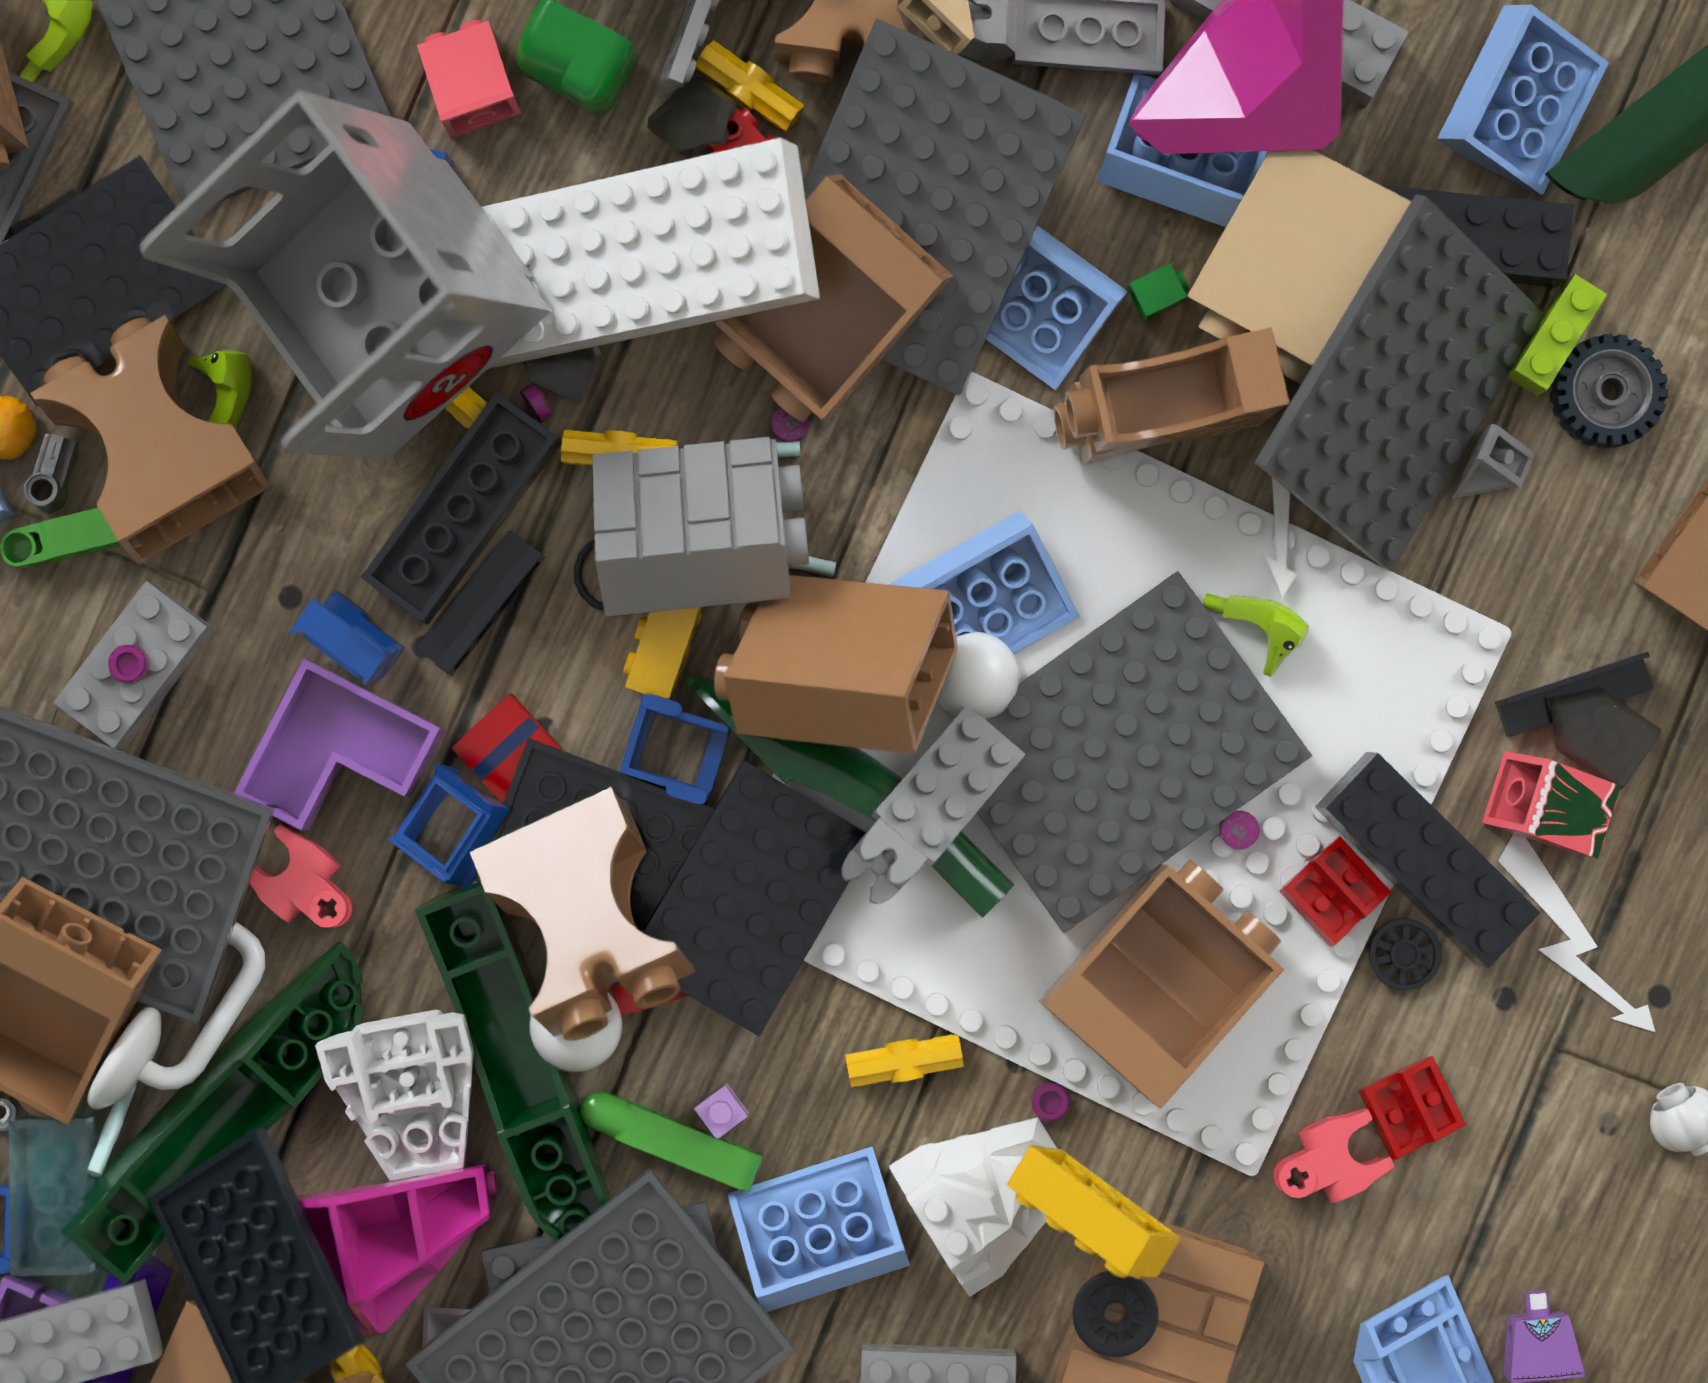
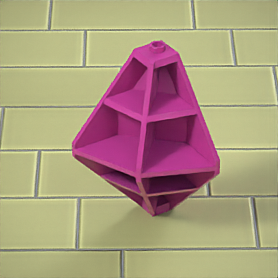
M1221 0L1140 100L1128 125L1134 129L1140 139L1148 141L1162 154L1324 149L1340 134L1344 0Z
M481 1163L389 1183L296 1195L362 1335L387 1332L475 1229L490 1219V1212L494 1209L493 1194H498V1181L496 1172L489 1171V1163Z

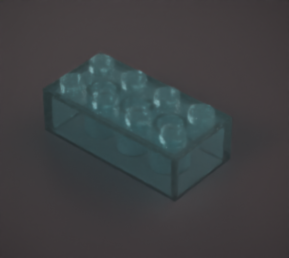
M75 1115L68 1125L54 1118H40L37 1116L18 1117L9 1120L10 1276L88 1275L99 1269L98 1265L83 1254L84 1252L60 1233L85 1203L82 1198L98 1180V1177L91 1176L86 1172L98 1144L97 1115Z

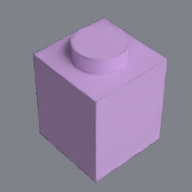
M727 1082L694 1107V1110L716 1139L748 1117L749 1114Z

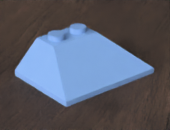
M1449 1275L1442 1276L1360 1323L1353 1362L1362 1383H1494Z

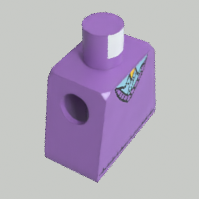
M1534 1290L1524 1292L1526 1313L1511 1314L1507 1317L1503 1366L1504 1377L1511 1383L1585 1377L1569 1316L1563 1311H1549L1548 1291Z

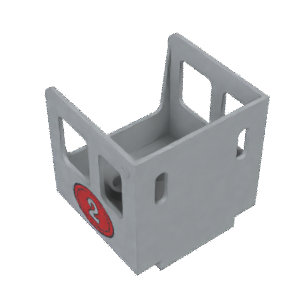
M298 90L167 216L140 245V252L147 260L199 275L230 287L315 400L317 405L282 438L281 445L288 453L389 459L551 312V309L529 282L534 276L448 162L434 156L409 122L302 90ZM301 126L320 130L330 143L308 165L296 170L263 162V159L292 131ZM246 185L277 193L234 236L226 241L219 242L185 235L224 196L237 186Z

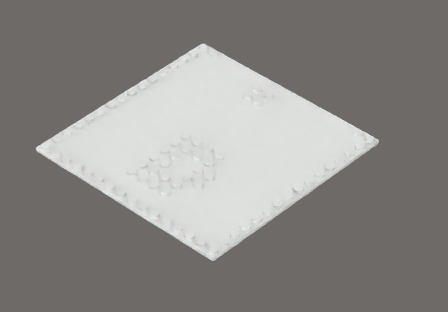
M971 372L962 394H956L866 583L888 585L1020 510L1034 525L1080 617L1014 654L1019 667V683L1177 571H1179L1202 604L1206 593L1226 599L1230 595L1267 599L1279 602L1294 610L1309 625L1308 634L1302 645L1291 652L1280 664L1276 672L1269 677L1263 673L1268 654V638L1265 630L1250 621L1222 618L1223 613L1206 609L1310 751L1312 757L1236 810L1252 814L1259 823V837L1252 846L1246 849H1234L1228 846L1220 834L1221 821L1161 864L1169 865L1177 873L1190 859L1207 872L1224 889L1212 905L1233 924L1248 911L1274 932L1281 940V943L1269 956L1282 966L1284 970L1162 1109H1159L1039 1002L1049 988L1068 969L1153 871L1063 934L977 813L962 829V832L1014 884L1012 889L983 918L932 866L930 867L926 863L891 899L881 904L869 902L870 888L876 882L877 876L871 870H866L859 878L850 880L804 961L1240 1172L1254 1176L1259 1172L1388 898L1387 896L1366 918L1361 919L1336 945L1330 947L1279 890L1338 836L1343 838L1390 891L1394 885L1315 806L1366 752L1379 753L1432 804L1511 637V630L1497 621L1392 571H1388L1289 523L1287 568L1297 573L1298 576L1281 597L1265 558L1266 555L1276 561L1274 515L1138 450L1082 465L1078 447L1062 449L1056 433L1052 409ZM936 703L915 754L860 749L903 779L955 718L943 711ZM773 773V778L785 784L775 773ZM795 780L787 785L866 833L876 823L835 798Z

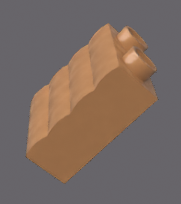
M1190 859L1177 873L1169 865L1158 866L1039 1000L1045 1008L1159 1109H1162L1284 970L1282 966L1269 956L1281 943L1279 937L1248 911L1233 924L1212 905L1224 889Z

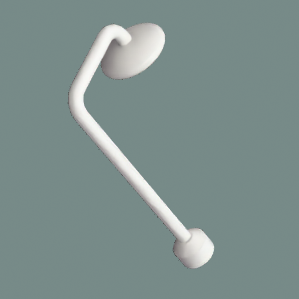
M235 923L228 944L240 952L242 967L184 1059L173 1067H163L152 1061L161 1038V1016L156 1008L145 1007L127 1026L98 1071L87 1097L88 1105L91 1108L102 1109L120 1101L134 1088L138 1081L160 1090H173L192 1083L204 1071L260 983L264 973L265 952L259 939L241 924Z

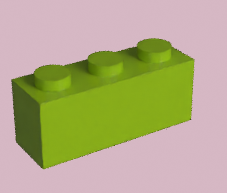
M1576 274L1569 278L1549 306L1537 330L1532 335L1507 378L1537 397L1547 391L1607 294Z

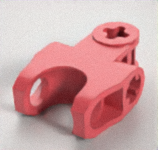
M280 823L273 832L289 850V865L283 873L274 877L255 865L249 882L255 890L259 899L288 923H291L302 911L320 927L336 928L343 926L350 920L353 914L352 900L330 880L333 874L341 867V864L319 843L306 838L285 823ZM336 901L337 904L334 909L337 915L326 916L325 913L328 908L324 905L325 902Z
M1362 1108L1341 1115L1325 1117L1299 1130L1297 1133L1304 1149L1278 1161L1273 1169V1180L1277 1188L1290 1197H1306L1323 1188L1329 1202L1335 1203L1366 1190L1374 1181L1395 1166L1391 1157L1387 1155L1378 1156L1365 1162H1356L1350 1156L1348 1142L1352 1133L1373 1120L1369 1110ZM1291 1169L1302 1172V1175L1298 1177L1299 1184L1297 1186L1287 1182V1179L1291 1177Z

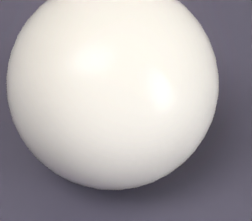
M978 631L976 633H960L956 637L958 650L936 703L943 711L954 718L964 708L976 711L984 719L994 718L1008 707V704L1017 693L1020 678L1018 663L1010 648L997 637Z
M608 993L612 1010L606 1013L609 1021L607 1026L600 1032L581 1040H565L562 1033L554 1037L531 1015L530 1035L539 1055L551 1065L568 1072L588 1071L604 1063L615 1051L622 1032L621 1013L613 997Z

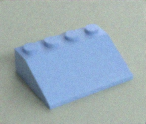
M1532 4L1504 5L1437 139L1462 157L1537 195H1543L1550 182L1545 173L1560 162L1609 62Z
M1134 73L1096 181L1227 227L1261 167L1267 151L1162 154L1148 141L1140 139L1134 129L1128 125L1138 103L1157 80L1143 74Z
M1037 225L986 340L1056 390L1128 291Z
M1020 510L888 584L949 591L956 637L963 632H985L1003 641L1013 654L1080 617L1034 525Z
M873 1147L752 1185L750 1192L737 1190L727 1194L755 1295L759 1304L766 1312L910 1266Z

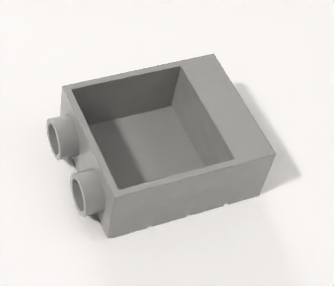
M760 437L731 440L730 444H724V441L684 445V448L681 449L678 446L638 450V453L624 451L592 455L595 562L605 617L791 598L788 566L809 564L805 517L784 519V513L804 511L800 465L779 467L776 439Z

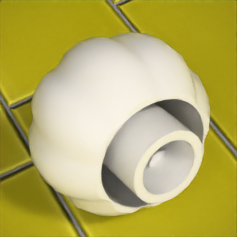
M1677 1083L1659 1092L1656 1096L1658 1102L1653 1105L1650 1115V1128L1656 1141L1665 1149L1673 1152L1691 1151L1693 1156H1699L1708 1152V1091L1698 1086L1685 1087L1684 1083Z

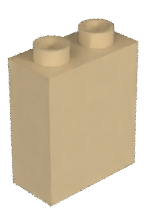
M1314 150L1269 151L1187 295L1208 309L1198 327L1218 339L1272 327L1283 375L1302 384L1411 201Z

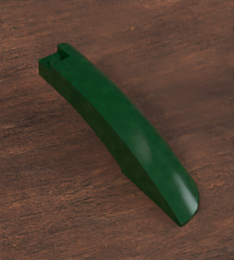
M1708 44L1546 172L1545 175L1558 188L1580 200L1604 201L1605 204L1621 203L1631 200L1648 190L1708 142Z
M689 672L683 675L684 681L736 733L730 702L717 698L714 680ZM737 734L786 785L795 780L835 798L864 814L874 822L877 821L871 815L903 780L860 748ZM962 831L932 865L982 918L1014 886L1006 875Z
M480 881L458 890L455 888L442 893L418 906L415 913L442 976L455 1013L465 1015L474 1049L473 1062L497 1130L496 1135L525 1206L533 1220L545 1233L555 1240H560L608 1202L611 1197L588 1128L581 1119L580 1105L568 1071L560 1070L546 1062L532 1043L530 1035L531 1012L529 1009L539 993L508 915L485 893Z
M338 941L269 1001L212 1056L204 1071L192 1083L179 1089L84 1195L82 1200L85 1203L60 1231L61 1234L84 1252L85 1256L122 1284H127L165 1238V1234L148 1198L252 1130L265 1127L266 1131L269 1130L290 1109H295L323 1076L315 1046L317 1042L339 1033L350 1032L359 1025L364 1006L361 1004L360 983H363L362 976L353 955L342 942Z

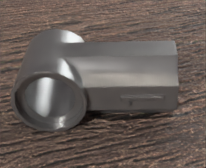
M45 433L33 475L24 484L25 497L31 504L45 512L52 513L59 511L65 505L68 495L66 486L79 443L62 436ZM52 484L53 493L51 497L40 501L39 492L41 488Z

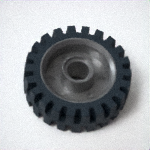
M1603 334L1587 339L1573 348L1550 385L1552 387L1550 402L1554 403L1552 411L1555 417H1559L1561 421L1559 425L1562 429H1567L1570 432L1569 436L1575 440H1582V444L1587 446L1594 445L1597 448L1603 449L1616 448L1638 440L1660 420L1659 416L1666 407L1664 401L1668 397V389H1665V383L1668 380L1666 373L1662 374L1660 369L1663 367L1660 359H1654L1652 356L1654 352L1649 347H1642L1641 341L1637 339L1630 340L1626 335L1619 334L1613 336L1612 334ZM1603 382L1610 383L1615 387V400H1608L1602 395L1601 386Z

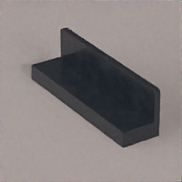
M508 531L419 643L418 650L435 662V665L445 673L453 676L546 557L513 531Z
M1649 653L1636 654L1495 701L1506 736L1511 737L1653 690L1643 660L1650 657Z

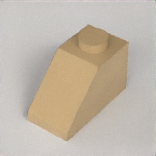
M903 0L897 7L935 45L957 55L975 37L968 0Z

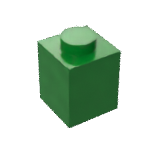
M1171 263L1130 282L1126 290L1144 323L1183 304L1187 298L1185 292L1189 290V287L1180 270L1174 271Z

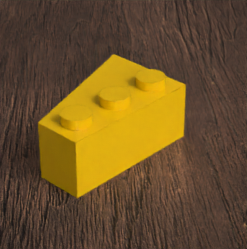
M703 607L649 612L647 619L641 617L634 639L640 640L637 652L629 653L623 669V673L629 675L625 685L626 688L670 700L675 692L687 659L696 626H699Z

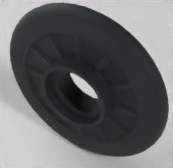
M1106 1271L1090 1278L1078 1291L1072 1310L1073 1324L1079 1338L1094 1352L1108 1357L1128 1356L1143 1348L1152 1338L1158 1323V1305L1152 1290L1142 1279H1136L1132 1276L1121 1278L1110 1271ZM1112 1303L1122 1304L1127 1311L1125 1320L1117 1325L1108 1323L1104 1317L1106 1307Z

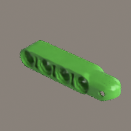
M94 508L12 529L2 538L0 553L7 564L17 568H27L122 545L118 542L99 508Z
M606 1091L590 1093L584 1098L580 1106L581 1119L589 1128L608 1135L624 1144L743 1191L750 1192L755 1180L756 1171L759 1170L764 1157L763 1154L723 1137L716 1139L711 1132Z

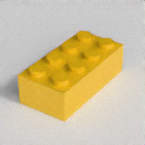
M1030 1145L1006 1184L1017 1193L1015 1199L1031 1210L1039 1209L1047 1215L1044 1220L1048 1225L1063 1233L1065 1230L1076 1237L1074 1241L1076 1246L1090 1255L1097 1253L1106 1260L1104 1266L1121 1278L1126 1276H1132L1136 1279L1141 1277L1157 1278L1181 1240V1237L1060 1149Z

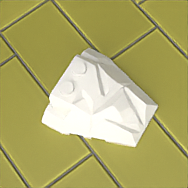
M431 1010L366 1022L357 1025L350 1032L339 1033L317 1042L315 1046L325 1082L331 1091L337 1090L347 1106L345 1113L351 1121H357L367 1136L364 1142L390 1181L455 1170L465 1166L474 1049L464 1014L453 1012L443 1014L440 1010Z
M1038 1117L994 1127L991 1130L972 1135L957 1136L955 1139L920 1145L889 1165L911 1207L969 1297L1001 1278L1046 1223L1044 1219L1047 1215L1037 1208L1031 1210L1015 1199L1017 1193L1006 1185L1030 1145L1057 1149Z

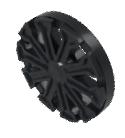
M1396 919L1385 923L1374 934L1369 944L1368 960L1374 974L1382 983L1399 990H1413L1424 986L1435 976L1441 962V948L1436 935L1425 924L1412 919ZM1398 925L1402 927L1401 940L1394 930L1395 926ZM1414 926L1418 928V932L1410 940V929ZM1387 933L1393 945L1382 941L1381 936ZM1428 936L1430 943L1419 947L1418 944L1422 939ZM1379 947L1390 952V954L1376 956V948ZM1429 952L1434 954L1431 961L1421 957V954ZM1392 961L1384 972L1380 971L1379 964ZM1418 964L1427 968L1428 973L1425 976H1422L1416 967ZM1399 968L1398 981H1391L1390 977ZM1407 970H1409L1412 976L1414 977L1413 983L1408 984L1406 981Z

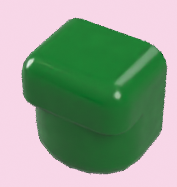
M556 0L538 1L522 32L516 49L517 66L524 76L566 97L572 105L593 115H602L612 109L639 58L633 44L628 39L556 2Z

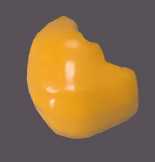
M4 395L0 396V459L12 460L20 457L36 441L38 433L37 422L34 418V412L28 408L26 403L21 402L19 398Z

